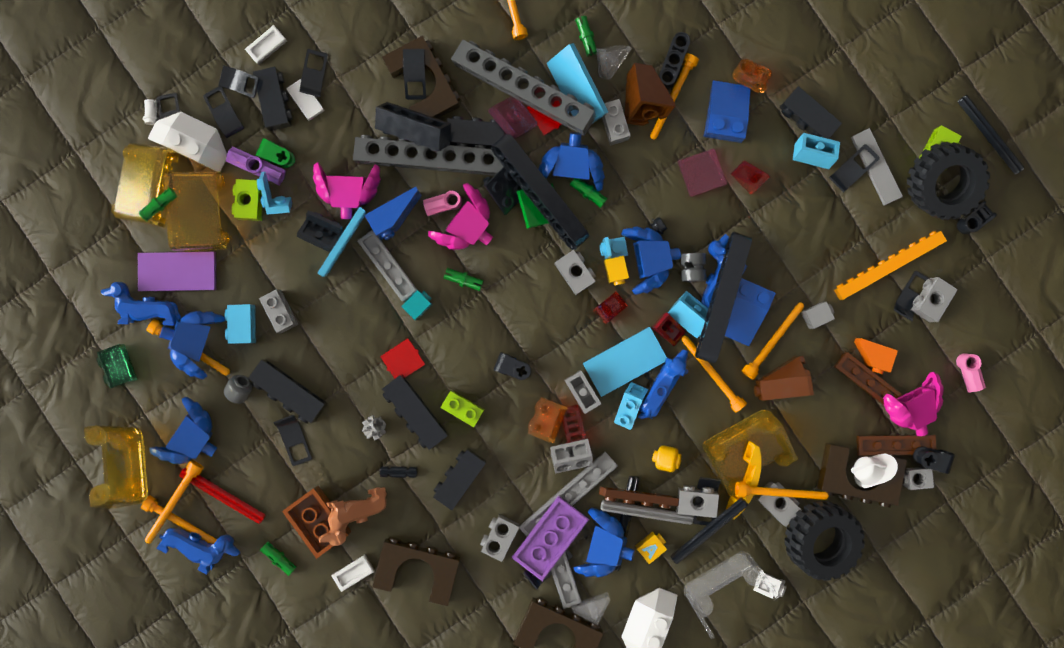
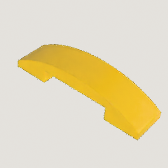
M749 441L743 457L749 463L743 482H746L751 487H757L761 474V452L758 445ZM750 494L744 498L748 504L754 495ZM730 495L726 509L740 498ZM741 511L733 519L735 520L743 511Z

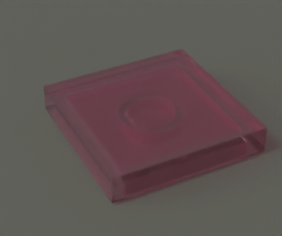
M513 97L503 100L488 110L504 132L511 135L514 139L538 125L524 105Z
M714 148L678 161L690 197L727 184Z

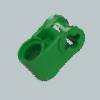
M265 138L262 139L255 156L284 168H290L294 165L295 156L293 153Z

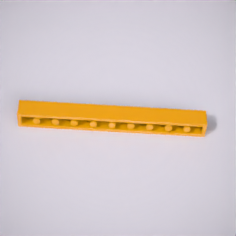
M935 230L929 233L930 236L920 238V242L908 245L909 248L899 250L897 255L892 254L888 257V260H882L878 262L877 266L869 267L865 273L864 271L857 274L858 277H852L846 280L847 283L837 285V288L834 290L839 300H844L943 244L947 240L942 231L936 232Z

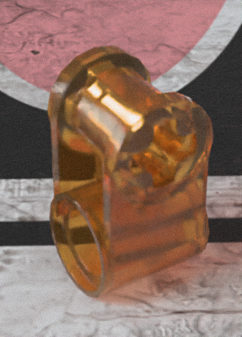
M743 59L735 68L732 76L737 83L751 88L755 92L762 93L766 91V84L771 78L772 72L770 69L758 65L749 59Z

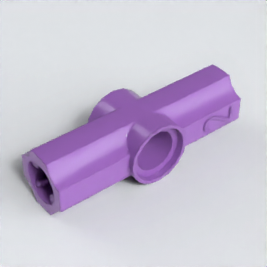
M233 146L226 155V162L255 176L260 177L261 172H266L268 181L279 186L285 178L286 170ZM255 162L260 163V166L257 170L252 169V166Z

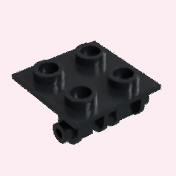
M505 167L493 178L486 177L483 180L484 187H486L493 200L497 203L499 209H501L504 215H507L519 202L517 191L522 190Z

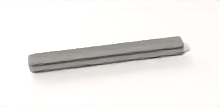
M602 500L601 510L606 512L689 525L693 523L694 519L693 515L678 514L677 511Z

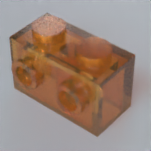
M541 397L535 405L536 412L528 424L529 430L527 434L554 443L567 406Z

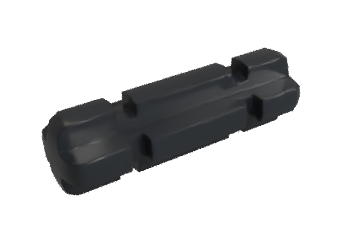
M382 466L380 468V477L406 478L409 476V478H416L418 474L417 467L389 468L388 466Z

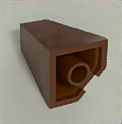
M634 63L627 74L625 119L627 124L643 126L649 124V120L659 117V119L668 117L676 105L652 65Z
M794 356L756 380V385L754 386L755 396L759 400L764 401L814 395L811 374L809 370L803 367V364H805L804 357Z

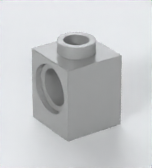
M827 301L816 304L801 312L809 329H814L835 319L833 307Z
M925 467L905 468L904 488L910 490L934 488L932 469ZM918 473L919 480L914 483L913 477Z

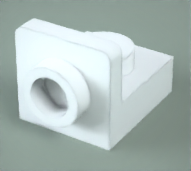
M760 572L753 590L776 600L779 597H783L786 591V586H784L785 580H779Z

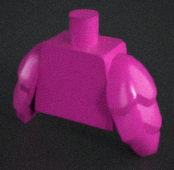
M319 162L313 166V180L316 185L317 194L323 201L331 204V207H341V219H352V208H359L362 205L368 204L377 193V187L381 179L380 167L376 164L373 166L367 179L366 177L326 176Z
M469 183L463 184V187L471 203L466 201L445 229L446 232L452 235L428 231V236L436 241L438 245L446 246L452 250H461L467 248L470 244L474 245L477 240L486 246L492 240L493 236L485 231L489 225L488 219L490 218L488 203L482 197L479 190L473 188Z
M931 372L922 383V387L898 398L886 394L883 398L884 407L890 415L891 421L900 427L916 430L917 436L927 435V425L936 421L937 413L943 404V385L940 376L935 372Z

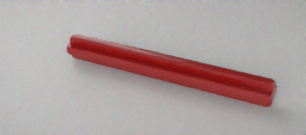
M184 468L180 472L179 476L181 478H184L187 474V468ZM200 475L193 477L190 482L258 524L262 523L266 516Z

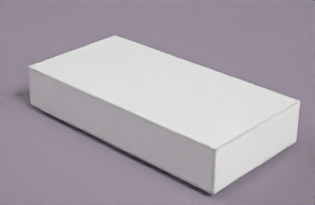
M273 25L245 50L260 65L285 44L287 40Z
M299 79L286 89L307 120L310 121L325 110L315 96L299 92L301 79Z
M363 555L331 576L342 592L372 574L375 569L367 556Z

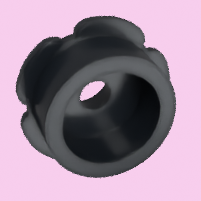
M657 217L655 220L654 218L652 219L654 222L651 224L652 228L658 233L664 234L663 232L668 228L660 217Z

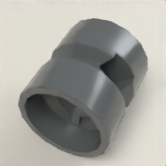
M706 253L681 254V265L684 267L681 271L682 282L707 281L706 269L703 268L706 265Z

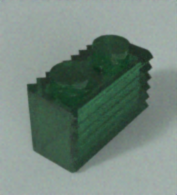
M118 344L97 352V363L100 368H103L105 374L103 380L110 389L138 380L125 344Z

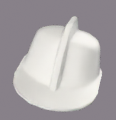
M878 454L872 457L865 456L859 458L854 463L851 472L854 474L855 482L860 487L869 488L890 481L897 473L898 464L896 459L888 454Z

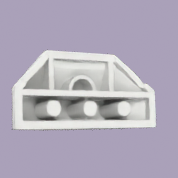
M183 112L156 121L148 139L218 173L221 172L226 162L227 152L218 130Z
M659 587L655 591L635 600L622 633V639L626 648H662L674 617L677 594Z

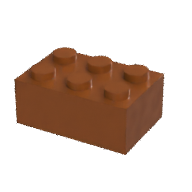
M319 485L282 511L316 559L333 547L329 542H319V537L330 530L328 517L331 513V508L327 506L330 500ZM348 525L346 527V537L352 532Z

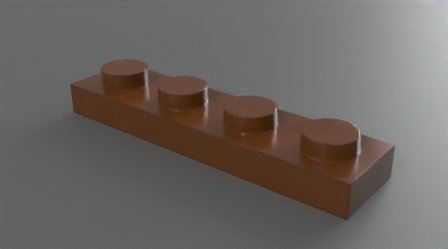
M844 352L834 365L835 369L883 406V398L886 394H890L895 398L903 396L848 352Z
M936 435L857 436V455L859 456L878 454L913 455L915 449L921 446L936 449Z
M600 486L599 494L604 496L605 500L616 502L617 499H623L624 503L635 504V501H640L641 505L653 506V503L659 504V507L668 509L671 506H678L679 498L671 495Z

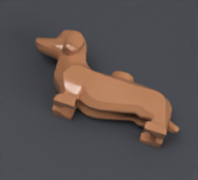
M376 487L368 490V494L372 496L366 500H349L345 502L343 500L328 502L327 506L331 508V513L328 517L330 530L319 537V542H329L332 546L342 545L346 541V527L349 523L356 521V523L368 521L367 517L383 511L386 508L387 493L385 487Z

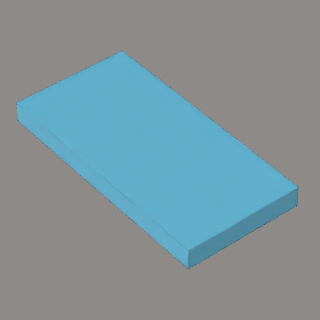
M574 43L566 46L546 63L561 93L565 95L571 94L581 104L588 103L594 108L596 118L593 123L608 113ZM578 110L571 111L573 116H576L579 112Z
M361 207L358 208L319 269V275L323 277L328 275L365 217L366 211Z
M648 327L589 359L583 365L602 397L664 363L667 357L651 328Z

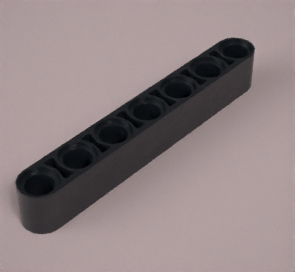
M505 134L491 146V150L570 249L576 250L589 238V233L511 135Z
M732 232L726 247L727 251L723 257L697 345L696 358L715 364L719 357L752 244L751 237L737 232Z

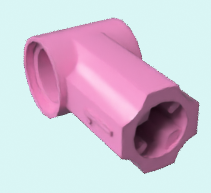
M448 191L446 194L423 200L427 216L449 210H457L463 203L461 196L455 191ZM451 196H457L458 198L455 205H449L448 203Z
M968 353L959 355L956 363L962 371L967 392H977L986 388L980 369L982 364L980 357ZM968 358L971 359V364L969 367L967 366Z

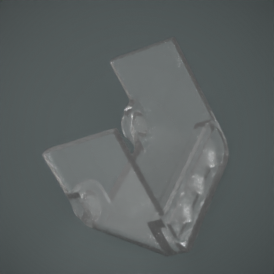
M740 551L689 581L684 587L686 598L711 640L715 637L704 620L713 611V602L709 595L743 576L745 581L751 586H759L764 583L774 601L779 599V595L767 576L748 552Z

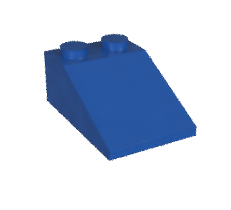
M712 81L704 137L741 143L746 138L749 120L750 86Z
M417 187L410 189L365 215L378 238L388 240L395 236L394 232L399 230L422 196Z
M741 278L725 337L750 346L776 293Z

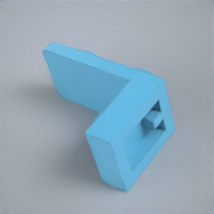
M261 172L259 179H257V187L262 192L261 204L266 209L267 215L290 213L292 207L291 197L278 196L272 199L266 172Z
M605 237L601 245H599L601 256H605V260L619 256H628L625 237L615 239Z
M631 382L623 395L614 423L631 430L649 389Z

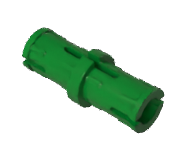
M581 16L583 25L579 17L575 19V22L580 32V41H583L586 56L590 57L592 56L590 48L594 55L598 53L587 16Z
M574 178L570 184L571 187L583 195V198L589 199L599 208L608 199L594 189L593 185L587 184L582 179Z
M169 187L158 197H153L151 202L139 210L138 213L147 222L156 213L165 210V207L178 196Z
M447 267L446 273L453 276L445 274V280L456 282L461 287L467 286L480 292L482 286L474 283L482 285L483 279L481 280L469 276L467 272L461 273Z
M269 541L260 549L272 561V564L274 566L277 565L287 576L296 569L297 566L284 556L285 553L277 550Z

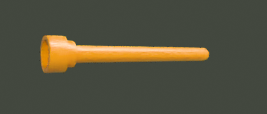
M507 0L514 24L512 30L513 39H525L528 37L526 27L521 24L515 0Z
M686 53L682 64L683 68L670 93L674 102L689 71L693 70L699 62V59L692 54ZM667 117L663 119L658 118L650 134L651 139H657Z
M799 302L755 360L745 365L741 370L747 377L754 380L759 374L758 367L803 310L804 304L802 302Z
M154 318L146 331L152 335H160L164 325H162L161 321ZM202 352L201 361L225 376L230 374V370Z
M683 336L682 342L695 357L697 347L688 336ZM696 358L729 398L730 407L735 413L747 405L743 397L740 398L734 394L708 361Z
M190 460L186 466L187 474L146 536V543L150 544L153 542L193 477L201 474L204 467L200 463Z
M736 482L735 496L739 498H745L750 494L826 500L829 497L827 492L751 487L746 482Z
M151 495L145 499L141 506V509L146 512H156L159 515L164 510L162 506L158 505L157 499ZM172 512L167 518L190 533L200 534L201 539L209 544H213L217 540Z

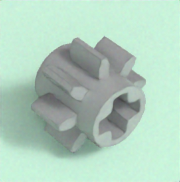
M372 415L362 422L364 425L362 432L367 436V439L373 437L374 440H377L386 433L384 430L386 423L381 417L375 418Z

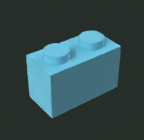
M803 133L794 145L793 160L830 169L839 158L840 142Z
M686 291L674 303L668 313L688 333L698 338L701 335L708 308Z
M227 305L224 315L227 321L225 338L228 340V344L256 343L255 305Z

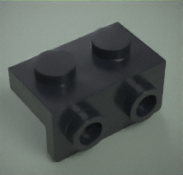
M308 210L306 220L297 232V237L325 251L331 252L342 235L343 227L336 221L328 220L321 214Z

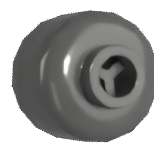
M235 375L228 380L224 388V395L230 402L244 403L252 392L253 386L246 376Z

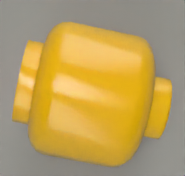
M662 445L658 451L654 450L652 461L655 462L658 470L673 473L680 467L682 454H679L677 448Z

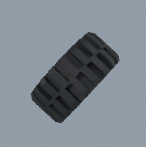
M942 142L941 146L935 144L930 147L931 150L925 149L921 152L922 156L914 160L915 165L913 168L910 167L908 172L911 176L907 178V185L910 186L907 190L908 194L912 196L911 200L913 203L932 217L941 218L942 220L958 219L961 217V214L966 216L971 213L970 210L972 208L976 209L980 205L978 202L981 199L984 200L986 196L984 194L985 190L989 189L990 183L987 180L990 179V172L986 171L989 168L987 162L983 161V157L979 153L955 142ZM959 165L961 176L956 188L947 195L937 197L935 185L939 175L948 167Z
M821 501L813 502V505L808 504L804 506L802 511L798 510L795 513L796 517L794 519L791 518L789 522L790 527L786 528L785 532L787 538L784 539L785 546H787L786 552L795 565L808 576L824 581H830L831 578L838 579L842 574H848L850 572L849 569L852 567L855 568L858 564V558L861 559L863 553L861 550L865 546V541L862 540L865 538L864 531L856 517L836 503L833 504L829 501H824L823 503ZM835 527V537L832 544L826 550L814 554L813 547L817 537L824 530Z

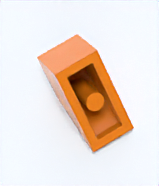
M855 338L854 343L867 367L872 368V371L877 374L891 373L897 350L862 338Z

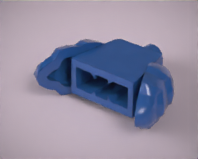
M570 133L569 143H561L560 146H555L548 150L543 156L542 163L538 169L546 179L553 169V176L589 180L590 169L597 191L603 190V181L605 179L603 163L596 152L588 149V145H581L582 134Z
M634 226L633 228L623 229L622 236L637 241L633 243L639 278L648 277L633 288L632 292L636 295L649 293L653 289L659 288L667 280L669 269L673 268L672 260L681 258L680 249H670L669 242L663 241V237L651 228Z
M195 311L182 317L181 321L175 324L174 329L162 327L159 337L170 340L168 349L171 350L170 358L179 370L184 371L190 377H197L203 380L207 377V374L194 363L200 361L210 330V326L204 324L225 322V317L212 311Z
M188 397L182 398V402L189 414L184 418L166 447H149V453L162 461H170L172 464H183L196 459L200 452L212 457L218 448L208 442L213 434L211 432L212 420L209 413L203 410L198 402Z
M590 508L588 510L589 515L599 524L595 526L586 562L591 564L579 565L573 568L576 573L586 577H604L612 573L616 566L621 565L622 559L633 561L635 550L626 547L627 538L624 536V529L618 519L610 516L605 511Z

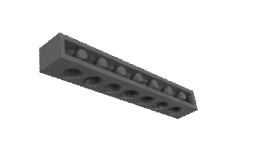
M461 41L451 58L456 67L583 136L586 135L596 118L594 108L588 103L581 104L573 95H565L560 92L561 90L558 87L544 84V81L538 76L531 77L526 70L521 67L515 68L511 66L512 64L504 58L501 60L496 58V55L490 50L486 49L483 51L473 41ZM480 57L477 62H472L473 58ZM490 66H496L493 71H488ZM506 75H512L511 79L504 80ZM523 83L529 84L526 89H520V86ZM539 92H545L542 98H537L536 95ZM555 101L562 102L559 107L552 106ZM572 110L579 111L576 116L569 115Z
M361 135V138L355 137L353 160L357 164H376L380 166L495 176L504 167L492 150L486 149V146L475 145V148L467 147L466 144L457 143L456 146H447L441 151H435L437 153L436 158L430 160L427 158V154L432 151L430 148L415 145L414 142L399 139V141H393L390 137L372 139L370 135ZM378 146L380 148L379 152L371 154L370 150L372 147ZM392 148L399 149L396 156L389 155V151ZM412 149L418 151L417 156L414 158L408 157V153ZM447 154H456L455 160L447 161ZM469 154L475 156V160L472 163L465 161V157ZM487 156L494 158V162L490 165L484 163V159Z

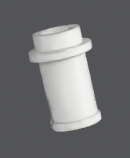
M151 99L144 100L145 116H143V120L147 125H155L156 121L159 120L157 117V101Z

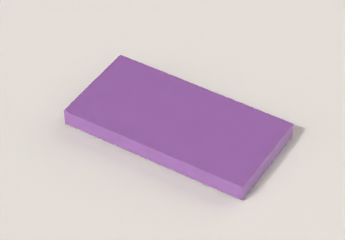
M216 252L138 253V291L216 290Z
M558 495L513 554L512 558L543 581L589 521V518Z

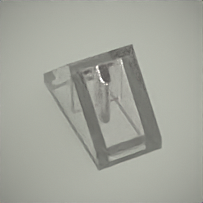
M625 45L597 48L598 76L602 79L610 80L632 48Z
M608 592L573 605V613L598 625L610 602Z

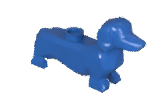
M727 234L719 241H712L708 247L709 254L717 261V268L714 274L711 273L706 281L708 285L702 296L701 303L709 308L723 257L727 251L726 246L729 241Z
M114 282L110 288L101 290L102 295L115 298V310L121 316L117 324L134 323V320L142 321L160 317L166 318L163 321V325L174 326L181 320L176 303L155 301V297H143V300H135L130 296L129 288L123 282Z
M682 350L673 360L666 358L660 373L657 375L647 397L640 406L639 412L641 414L638 415V418L652 419L656 417L680 375L684 376L688 373L686 368L687 350Z
M169 528L164 535L160 534L159 538L162 541L156 548L164 553L168 552V546L176 548L190 561L200 563L198 570L206 575L214 568V564L222 559L224 553L231 556L240 554V551L234 546V539L230 535H222L215 543L209 544L201 539L200 534L195 532L189 533L179 528Z

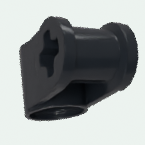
M982 200L978 203L980 205L976 209L972 208L970 210L971 213L963 216L958 221L957 229L961 234L976 232L994 219L997 213L992 212L986 205V201ZM968 221H969V222L971 223V225H972L971 229H970V228L968 227V225H967V222H968Z
M500 352L493 369L519 380L527 379L532 371L529 364ZM525 366L527 374L520 376V372L517 370Z
M921 446L915 449L913 458L927 469L950 474L955 454L945 450Z

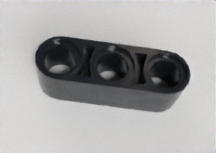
M679 32L674 36L659 73V78L666 89H670L676 81L690 44V37L684 32ZM676 41H683L685 46L679 47ZM669 58H676L678 64H671ZM668 75L672 81L665 82L662 76Z

